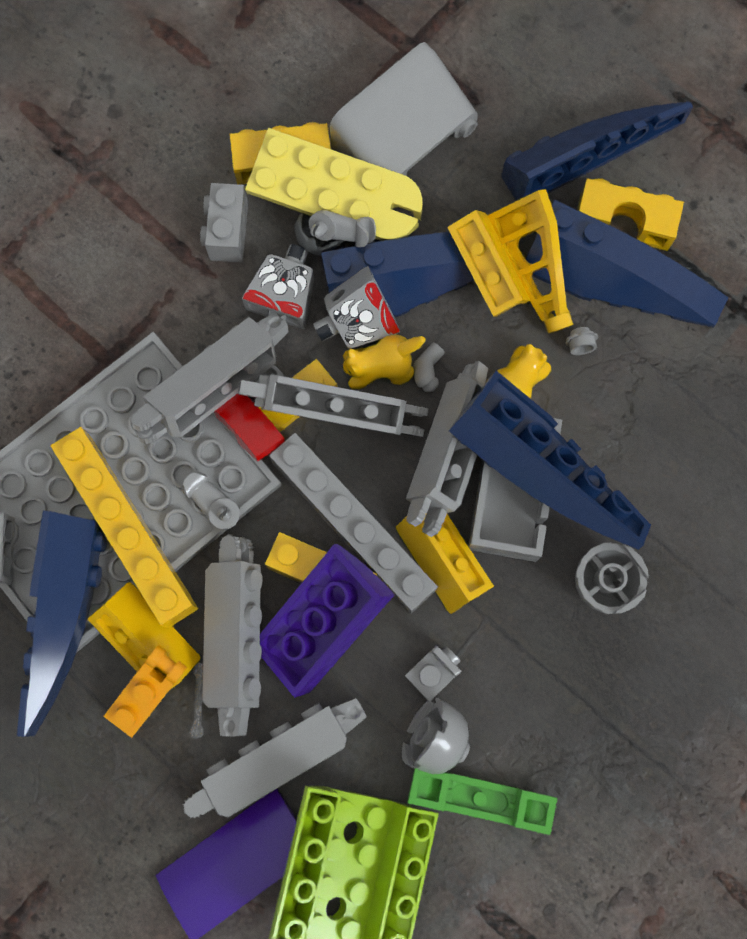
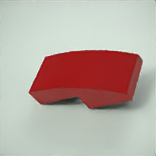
M237 393L214 411L216 418L235 434L238 444L257 462L285 442L278 429L257 406H254V402L248 396Z

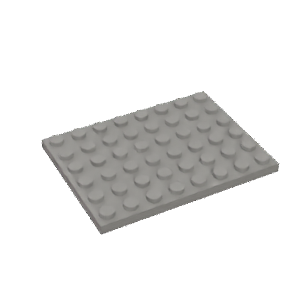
M154 332L145 337L0 450V513H6L15 518L12 584L0 583V587L26 621L28 616H33L36 611L37 597L30 596V585L43 510L96 521L50 446L79 427H82L92 437L175 571L179 570L228 530L218 529L213 526L192 498L189 499L182 492L183 481L189 474L197 471L203 472L210 479L209 482L237 504L240 511L239 520L282 486L281 482L262 460L257 462L238 444L235 434L216 418L214 412L182 437H172L166 432L160 438L151 442V444L139 443L135 433L137 430L133 429L130 420L132 418L131 415H134L139 408L145 405L144 395L150 392L154 386L159 385L174 374L182 366ZM108 539L105 551L100 552L98 566L102 568V577L99 587L94 588L88 618L127 582H131L137 588ZM88 620L77 652L100 634Z

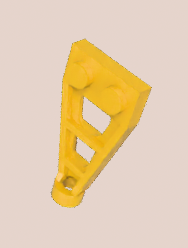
M546 189L538 190L487 215L532 306L541 321H544L548 334L574 325L566 303L557 220ZM537 232L541 237L543 255L540 261L530 264L521 253L518 242L520 238ZM546 268L549 272L552 290L549 294L543 296L537 289L532 275L534 272Z

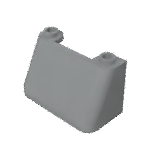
M423 42L413 48L335 114L330 122L331 150L407 176L408 170L451 134L455 138L461 136L464 138L468 137L478 125V113L437 53L427 43Z

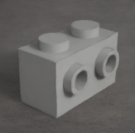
M211 183L210 195L204 196V215H208L207 226L201 227V246L206 247L210 261L243 263L248 211L245 187L239 184Z

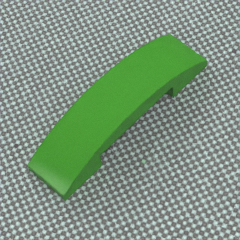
M415 768L407 803L440 811H450L551 835L557 798L454 773L430 774Z

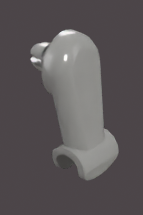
M320 210L315 212L309 219L311 235L321 241L331 239L356 242V247H364L371 243L376 236V225L371 217H361L356 220L328 210Z
M197 471L189 474L183 481L182 492L189 499L192 498L216 528L225 530L235 526L240 516L237 504L209 482L210 479L203 472Z

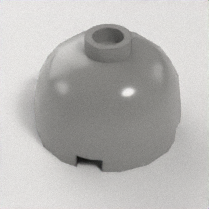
M612 542L602 543L588 550L579 560L575 572V586L581 600L591 609L604 614H621L636 607L645 597L647 578H649L648 569L643 558L631 547Z
M435 698L436 703L427 701L412 719L407 732L413 733L409 745L403 742L402 759L406 765L414 769L416 768L430 774H443L466 759L470 750V744L468 743L469 731L465 718L455 707L440 698Z

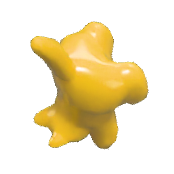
M394 334L382 338L375 345L345 351L343 354L345 361L342 368L346 374L352 376L348 381L349 387L352 390L362 389L380 378H388L392 384L397 385L408 382L415 372L411 366V353L421 348L425 343V338L418 336L407 340L401 335Z
M527 344L526 346H518L513 352L507 367L497 371L531 399L532 388L549 375L551 366L546 362L547 356L543 354L541 349L533 347L532 344Z

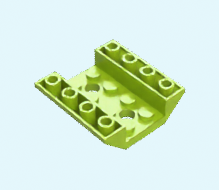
M305 786L269 939H412L439 813L385 798L325 786ZM355 821L357 833L353 839L346 841L344 829L348 823ZM335 897H339V910L336 914L327 916L326 907L328 902Z

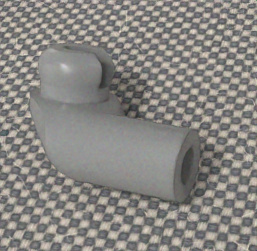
M435 342L429 345L413 365L415 383L418 387H422L424 392L434 391L439 384L438 379L435 377L434 365L445 352Z

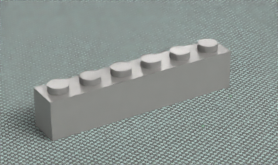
M296 433L269 455L272 464L355 555L372 572L377 573V576L395 594L394 597L410 614L437 590L438 586Z

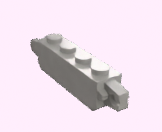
M275 313L257 323L248 317L239 325L234 326L214 344L206 347L202 353L190 362L181 366L162 383L154 386L150 392L143 396L145 405L139 408L134 415H131L132 418L130 420L133 429L137 430L135 433L139 443L151 444V442H154L155 439L160 438L166 432L172 437L184 436L238 393L240 380L253 382L276 364L274 346L289 332L287 322Z
M480 361L466 365L463 372L459 373L457 379L446 383L406 500L411 502L406 518L407 522L416 527L424 520L422 532L430 537L438 534L446 514L454 512L461 505L477 454L460 443L449 432V429L486 382L488 367Z
M272 374L267 376L260 375L258 383L240 380L238 394L255 397L254 406L261 407L262 410L395 435L403 433L419 437L424 436V429L413 425L404 426L402 423L405 412L411 413L413 416L423 417L427 416L428 409L406 404L407 401Z
M230 534L220 541L219 563H211L205 570L202 701L208 708H217L220 736H245L247 734L250 708H259V696L261 694L259 661L262 654L260 646V623L262 621L260 588L262 586L261 564L253 563L254 551H252V548L254 547L251 540L244 537H234Z
M353 699L331 708V706H327L323 709L320 703L301 713L304 720L297 725L291 727L290 723L286 722L269 732L273 739L260 746L256 740L240 749L238 752L241 758L231 764H228L226 759H223L206 770L209 777L201 781L204 788L193 794L192 797H188V800H185L183 804L184 813L190 816V818L194 817L195 819L200 817V814L203 815L215 808L218 815L230 817L344 749L347 741L346 734L367 717L361 704L357 699Z

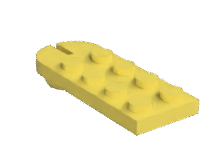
M268 128L245 188L247 194L309 216L320 210H328L356 220L361 217H371L376 225L375 239L380 241L408 237L418 228V219L421 220L423 207L420 189L409 177ZM397 207L411 211L414 217L392 209Z

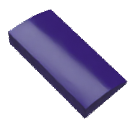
M334 544L260 633L261 658L294 698L308 694L395 594L360 560L340 545Z
M278 788L265 795L155 875L167 901L189 939H199L284 876L298 818Z

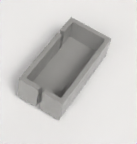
M554 418L558 423L555 429L560 434L562 419ZM482 459L468 547L471 551L537 562L543 553L547 525L542 524L548 519L549 506L533 498L513 484L498 471L489 467Z

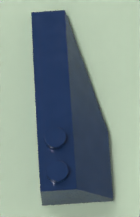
M689 101L624 111L589 121L552 138L550 136L543 137L532 148L524 152L521 150L516 151L507 157L501 177L516 201L538 190L546 189L548 194L684 124L693 105Z
M554 200L552 209L557 220L565 292L583 300H600L609 302L611 306L620 308L628 306L641 309L643 313L653 315L654 313L669 315L672 319L712 328L715 327L728 300L726 295L649 245L617 228ZM537 234L526 258V261L530 264L540 261L543 255L539 234ZM546 268L533 273V277L551 285L549 272Z
M450 232L390 239L369 243L364 247L353 246L321 253L328 294L368 266L394 317L402 316L410 312V309L423 303L428 304L438 299V296L453 289L456 291L465 287L467 283L474 280Z
M495 371L461 412L449 429V432L460 443L481 457L489 467L498 471L502 476L538 501L565 517L606 537L638 550L643 547L651 524L621 491H611L607 486L606 475L597 465L593 468L589 467L578 455L581 448L573 439L567 442L556 431L555 427L558 423L550 414L498 371Z
M43 510L30 585V596L37 597L36 611L33 616H28L26 630L31 633L33 646L24 653L23 663L25 675L30 676L29 684L25 683L21 688L17 736L28 737L36 735L54 704L75 658L85 630L94 588L99 587L102 577V568L98 566L100 552L105 551L107 537L97 521Z

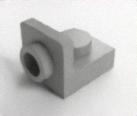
M436 645L405 677L428 701H431L450 681L462 672L457 667L461 661L447 646L441 650Z

